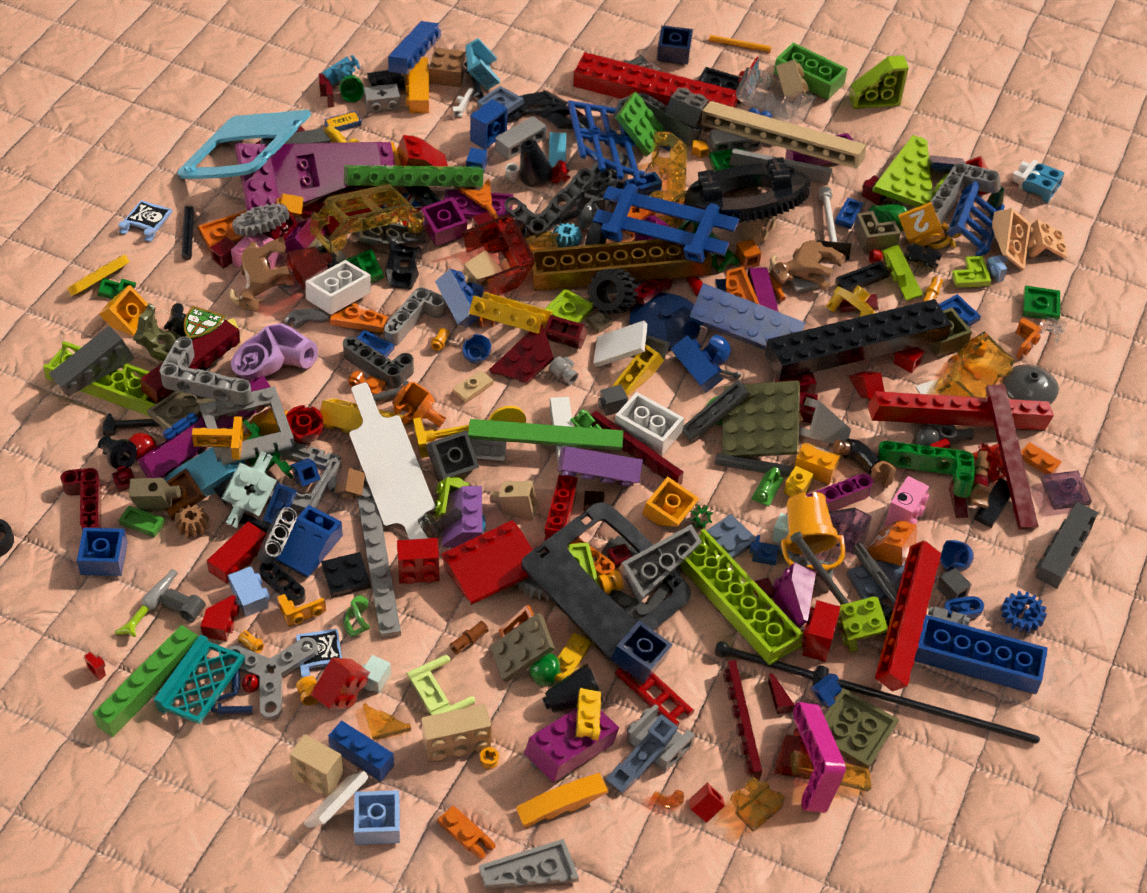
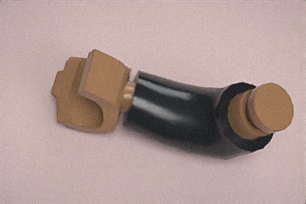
M848 438L846 441L836 440L834 442V453H840L845 459L859 464L872 477L873 483L877 481L886 489L892 484L896 468L888 462H880L874 452L862 441Z

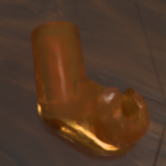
M675 790L673 795L665 796L655 791L651 801L666 809L681 806L685 795L681 790Z

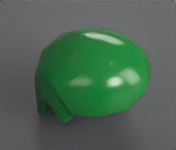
M349 75L340 81L339 91L345 101L350 103L357 102L363 97L364 85L359 77Z
M549 653L529 667L530 675L537 685L543 687L552 685L555 682V676L561 673L560 661L555 654Z

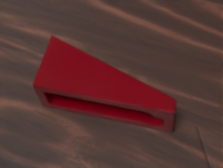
M952 480L949 493L955 517L968 518L966 498L958 497L954 494Z
M770 673L767 681L776 713L793 712L795 704L775 675Z

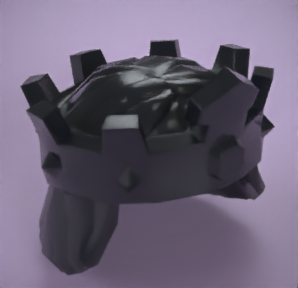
M176 303L171 308L170 317L164 325V329H168L169 332L173 330L180 336L187 337L184 330V319L187 314L183 313V305Z

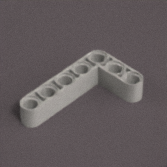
M964 163L956 164L931 200L941 225L961 196L963 189L974 181L980 184L978 191L997 193L1001 189L999 173L994 170Z

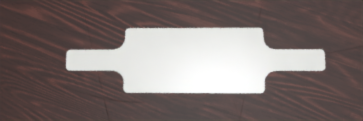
M367 383L353 386L352 392L363 418V424L360 428L351 431L349 434L382 521L386 526L394 523L402 524L406 529L409 540L428 538L422 523V516L427 511L433 510L435 504L401 418L398 415L390 418L380 415Z

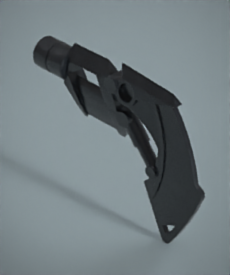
M547 90L521 95L520 97L524 99V104L507 115V121L521 119V115L525 116L526 114L541 115L542 118H546L556 125L558 129H573L572 121L566 117V115H570L567 101ZM576 109L580 128L589 129L586 116Z

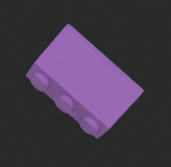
M462 486L448 495L446 513L443 516L442 547H456L482 535V486Z

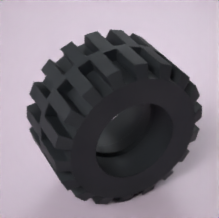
M603 269L595 273L596 276H592L590 279L592 283L588 284L590 291L587 292L591 296L589 301L594 303L592 306L593 308H598V312L620 314L626 312V309H630L632 307L631 303H635L636 299H634V296H637V292H635L637 284H633L635 280L633 277H629L630 273L624 272L622 269ZM612 281L618 288V295L614 301H611L607 294L608 285Z

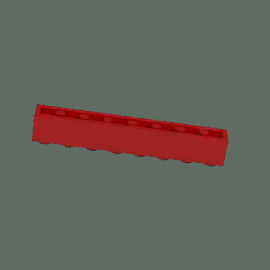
M925 540L913 544L909 548L875 679L892 692L907 687L910 681V674L914 665V658L918 649L941 557V552Z

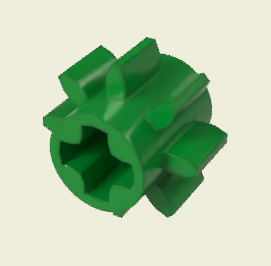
M696 504L695 508L690 511L691 517L688 520L694 521V527L697 528L700 524L702 528H706L705 524L708 522L712 523L710 515L713 512L707 511V505L704 504L701 508L700 505Z

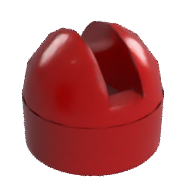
M872 249L869 254V262L876 263L882 261L883 253Z
M252 674L244 676L242 679L243 690L247 693L257 691L259 688L258 678Z

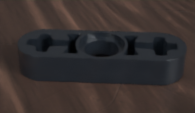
M275 562L270 564L262 563L260 565V577L280 595L285 594L288 601L292 600L294 605H300L305 601L304 587ZM280 580H286L288 581V584L285 586H279L277 585V582Z

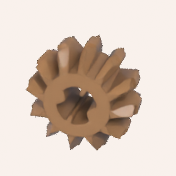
M197 504L194 507L187 505L186 509L180 508V513H176L175 528H177L180 535L185 534L187 539L191 535L196 538L198 533L203 535L204 530L208 529L209 516L203 507L199 508Z

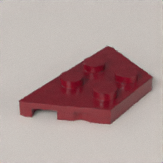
M542 323L539 333L529 331L489 371L492 374H500L508 379H516L519 382L529 384L554 360Z

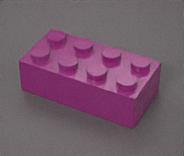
M576 708L530 736L524 755L554 783L614 744L620 727L601 710L598 741L591 740V737L583 736V738L576 737Z

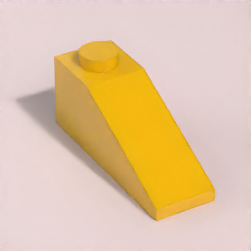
M645 344L644 352L635 355L612 387L622 385L628 397L656 372L663 363V358L658 352Z

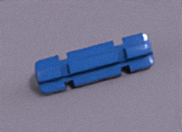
M194 412L189 413L186 418H182L173 424L171 428L163 431L164 437L167 440H172L177 434L179 435L192 424L198 422L197 415Z

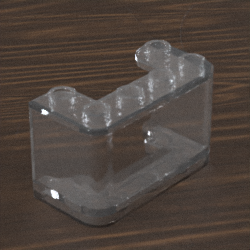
M747 67L736 91V97L739 101L761 112L769 111L773 118L780 121L802 124L806 120L817 96L807 92L800 93L796 91L795 95H785L783 99L768 91L772 84V76L762 69Z

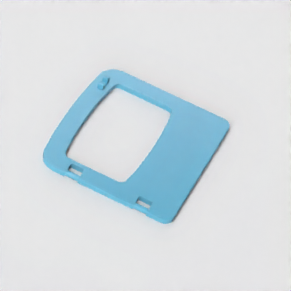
M296 110L231 117L180 167L177 174L181 179H211L251 174L260 169L298 130L300 125L311 116L309 110ZM274 138L250 163L220 167H196L219 143L244 139Z

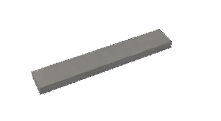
M733 149L729 165L768 164V159L778 157ZM784 159L787 166L794 168L795 171L798 170L799 173L805 174L809 181L829 183L832 168Z

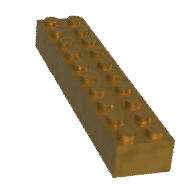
M660 239L530 250L534 291L588 286L589 283H592L590 280L592 276H596L595 273L603 269H622L624 272L630 273L629 277H633L634 282L711 275L712 258L710 252L703 251L705 256L703 263L687 260L683 251L684 245Z

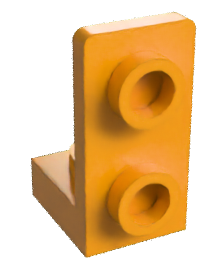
M285 594L277 597L279 610L288 627L300 624L309 618L318 617L326 612L324 598L295 608L293 601H288Z

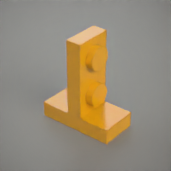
M234 417L233 429L193 428L192 438L194 447H231L232 460H240L244 430L242 417Z

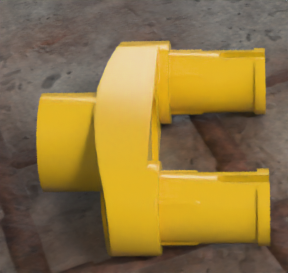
M858 285L853 292L837 286L834 290L835 294L825 305L835 313L841 302L847 300L860 310L861 314L859 317L875 313L866 303L871 294Z

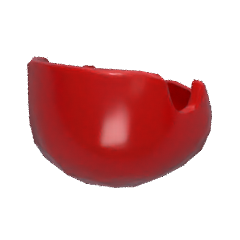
M136 433L128 439L137 448V460L157 447L155 439L146 433Z

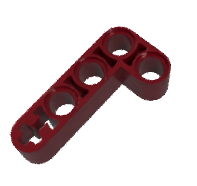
M94 468L64 471L60 476L64 493L69 496L80 495L81 530L83 531V528H101L102 486L98 471Z

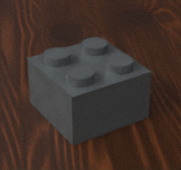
M678 88L669 100L665 115L696 127L702 119V111L707 106L709 100L701 94L691 93L687 88Z
M467 431L426 444L437 481L479 468Z

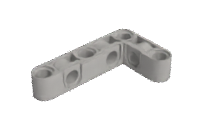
M180 337L175 341L160 368L162 384L167 389L237 405H247L252 401L251 385L247 380L189 368L195 356L193 343L189 337Z

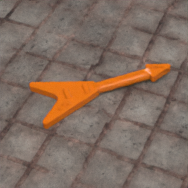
M487 179L481 190L478 191L459 187L461 193L489 212L497 225V231L508 237L507 224L502 222L492 207L490 179Z

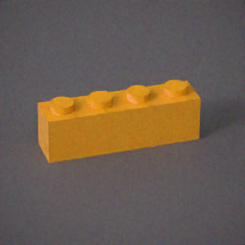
M422 57L408 73L409 75H406V95H409L406 96V106H409V113H429V58Z

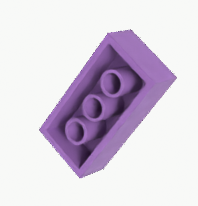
M565 446L560 450L557 471L562 472L564 476L576 477V475H581V479L592 481L595 478H599L601 483L611 484L617 481L619 486L630 487L640 481L643 460Z

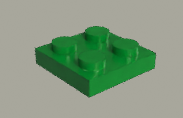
M1025 285L1023 290V316L1059 321L1060 290Z

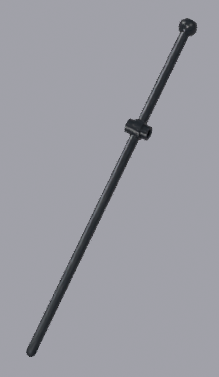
M724 641L718 642L715 649L716 656L721 658L728 655L812 679V686L829 673V668L825 666H817L815 671H811L779 661L769 665L761 656L730 648L728 643ZM842 679L837 680L840 687L846 690L1034 744L1040 741V737L1034 734Z

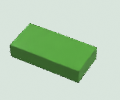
M128 506L119 519L121 526L152 537H156L165 523L163 517L132 506Z

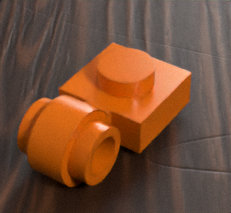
M358 370L352 372L348 378V385L351 388L361 383H367L372 395L382 393L386 387V381L370 375L367 379H364L365 375Z

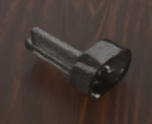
M456 507L438 521H435L429 513H425L418 518V523L428 538H440L443 535V531L460 520L463 515L462 511Z

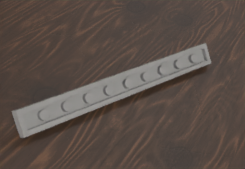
M365 476L362 496H358L357 500L380 638L401 636L382 520Z

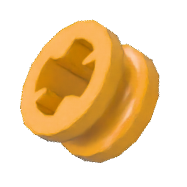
M487 747L481 751V766L485 769H494L498 766L499 753L495 748ZM486 756L493 757V761L486 759Z

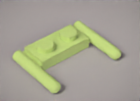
M444 655L406 673L430 715L467 708L476 702L475 698L470 696L450 706L448 699L431 673L432 670L450 662L448 655Z

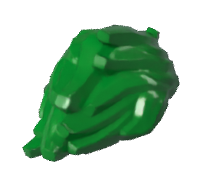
M890 204L882 206L872 205L868 209L869 212H874L878 223L895 221L899 231H904L898 215L908 211L906 207Z

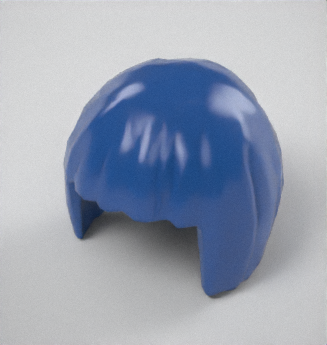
M714 335L709 340L708 345L701 351H706L712 358L710 362L712 364L716 363L719 366L728 360L731 348L725 338L720 335Z
M947 540L943 544L940 559L945 570L951 571L956 568L959 572H962L971 566L974 554L971 547L964 542Z

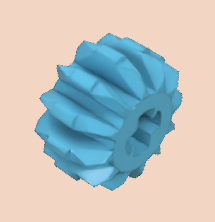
M567 222V224L560 223L559 226H555L552 239L554 246H558V248L579 246L582 235L580 228L576 227L575 223L570 225Z

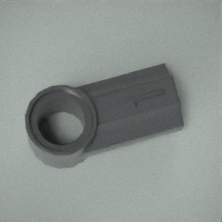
M171 588L163 593L161 600L163 606L178 612L188 622H194L206 606L203 599L197 595H190L189 597Z

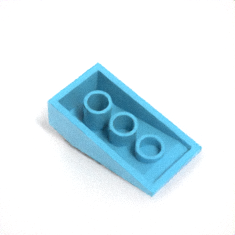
M213 447L168 473L163 479L167 482L186 468L205 497L216 493L213 488L234 474L239 463L245 464L244 460H236L237 462L222 465L221 461L217 462Z

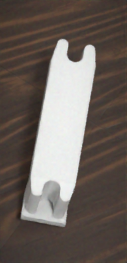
M469 88L464 97H457L456 102L460 105L453 106V118L463 117V113L473 97L472 92L474 88Z

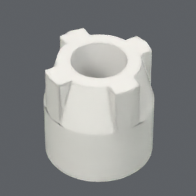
M514 163L507 164L505 167V179L515 182L519 178V166Z

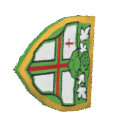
M192 306L184 319L185 334L190 339L204 336L215 330L226 318V315Z

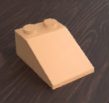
M1013 208L996 211L992 220V228L1003 256L1018 268L1025 270L1031 223Z

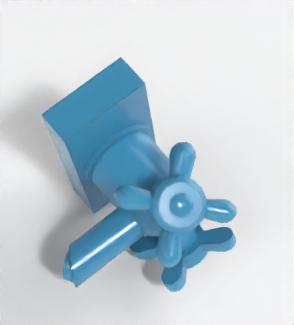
M350 55L351 61L346 56L321 72L329 80L331 86L341 81L345 76L353 75L352 73L356 71L354 66L358 70L361 68L358 59L354 55Z

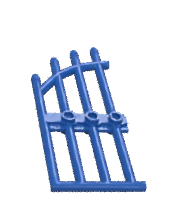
M568 100L567 104L580 157L582 159H585L586 155L591 157L598 163L601 172H605L606 167L615 170L619 180H623L624 174L633 176L634 183L639 186L641 184L640 178H644L645 171L638 170L632 146L635 147L636 144L618 122L621 134H617L616 131L611 129L607 113L614 114L615 108ZM575 108L584 109L589 129L580 128ZM591 111L600 112L605 132L595 127ZM583 138L593 143L594 151L584 145ZM599 141H603L605 145L609 146L613 162L603 158ZM615 144H620V147L626 150L630 168L621 165Z

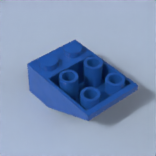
M308 505L297 517L286 544L275 561L309 577L343 536L342 521Z

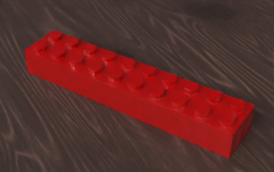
M584 52L574 70L573 87L619 99L628 97L634 92L645 93L668 106L671 96L678 88H687L691 93L705 96L709 100L708 103L712 101L734 108L737 107L739 91Z

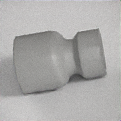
M567 356L555 358L549 366V371L558 378H564L568 385L573 384L579 376L572 369L575 363Z

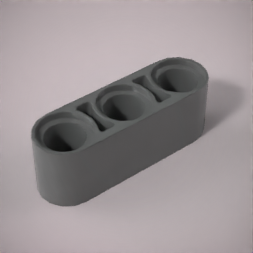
M283 508L273 518L258 551V558L262 563L270 564L281 554L297 519L296 512L292 508Z

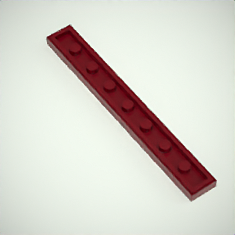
M1005 384L987 385L985 390L1018 530L1036 529L1039 525Z

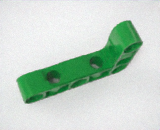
M893 441L880 442L877 455L880 462H888L896 468L952 475L954 494L962 498L971 495L975 472L974 456L972 453Z

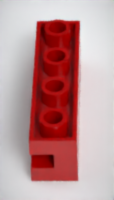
M558 475L545 525L544 541L570 523L577 495V477Z

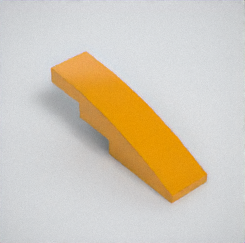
M596 773L538 795L516 806L523 826L528 828L545 818L549 821L567 810L572 813L609 791L601 774Z

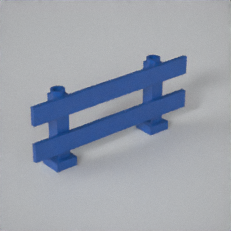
M628 183L624 190L608 186L603 198L604 200L616 202L617 206L613 213L598 209L593 219L594 223L602 224L601 230L605 239L621 242L623 237L621 230L684 245L685 258L698 263H703L705 259L703 251L723 256L727 251L729 242L709 237L712 228L716 227L735 232L739 222V218L719 214V206L711 203L707 206L706 210L639 194L637 193L638 187L633 183ZM632 206L700 224L696 233H691L628 217L627 215Z

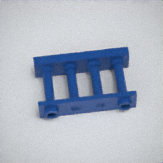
M976 181L963 189L946 233L950 237L961 233L978 247L975 256L986 255L991 249L990 245L994 237L992 228L994 212L1004 210L1005 205L1002 204L994 209L978 195L977 191L980 184ZM974 201L990 214L989 218L974 206ZM969 212L986 225L985 229L969 217ZM965 223L982 236L981 240L965 228Z

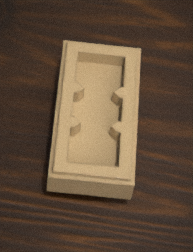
M480 370L454 387L453 393L466 403L492 386L493 380Z

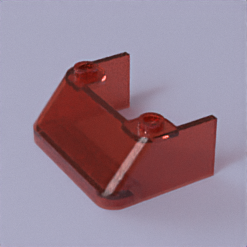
M504 215L462 231L467 253L484 247L488 253L492 254L502 251L510 266L509 269L486 277L490 294L499 296L518 288L535 264L534 255L512 216Z

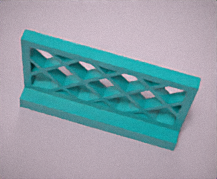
M200 634L154 698L158 711L164 714L168 711L201 724L244 662L245 655L209 642L206 636ZM211 650L219 652L217 657L211 659L206 657ZM229 658L237 659L234 664L225 666L223 661ZM221 661L222 668L210 671V664ZM207 666L208 672L196 676L195 672L198 668ZM225 673L223 680L213 682L212 676ZM210 677L211 684L199 687V680ZM195 682L196 689L184 692V687L187 684ZM213 689L214 693L211 697L202 699V692ZM199 695V701L187 704L186 697ZM184 699L185 705L180 707L172 706L174 701ZM202 706L198 716L191 714L189 709Z

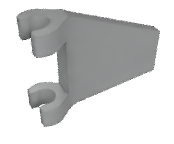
M806 398L804 405L814 407L815 410L810 429L799 427V435L832 444L836 440L846 441L850 436L851 428L820 401Z

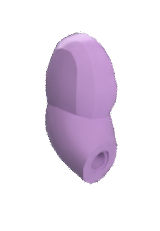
M282 323L268 325L239 347L233 355L231 368L237 377L248 382L256 377L271 375L278 371L282 365L308 369L313 366L317 359L318 348L313 341L292 327Z

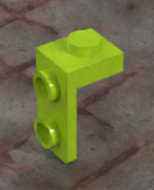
M446 477L439 482L436 489L438 497L433 509L435 512L434 518L439 519L445 515L449 492L452 493L462 486H469V483L464 482L458 477Z

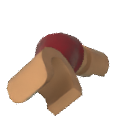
M979 451L969 503L988 509L989 492L991 493L992 488L988 487L989 478L987 471H989L990 462L986 461L988 452Z

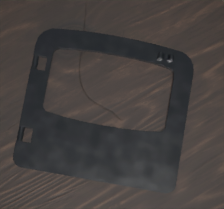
M596 503L544 541L535 550L527 554L521 561V567L594 646L611 661L610 659L618 643L638 621H641L655 631L686 605L690 599L691 591L685 580L674 570L663 580L671 590V595L641 620H635L615 603L576 561L567 549V545L599 521H604L613 528L638 553L653 546V544L614 507L606 503ZM588 516L592 521L585 525L581 520ZM545 549L548 554L541 558L538 553Z

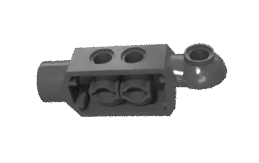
M618 152L621 165L630 168L627 155ZM595 162L590 169L593 173L594 185L575 205L577 209H581L579 222L582 230L589 229L590 225L594 223L593 219L598 209L609 212L615 202L604 200L605 192L608 186L623 190L624 181L628 180V174H624L623 180H619L615 170L606 167L605 172H601L598 163ZM585 176L582 180L587 181L590 177Z

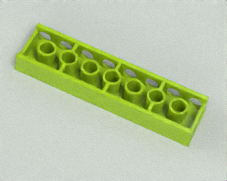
M63 341L61 349L48 365L45 364L43 366L45 378L54 381L49 373L73 355L67 348L76 352L82 347ZM130 364L121 366L122 371L116 369L80 390L149 416L147 410L157 404V402L141 391L140 379L149 371ZM132 372L138 373L141 378L135 376Z
M702 529L701 534L698 535L702 542L680 564L681 570L769 665L802 646V631L705 529Z

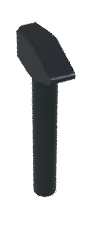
M109 413L103 422V435L114 436L116 428L160 425L153 419L114 420L111 413Z

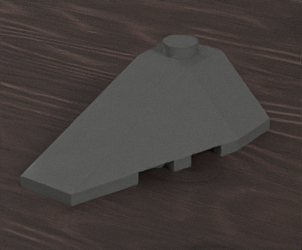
M357 216L352 229L353 243L359 245H390L392 241H396L397 244L426 242L425 229L363 216Z

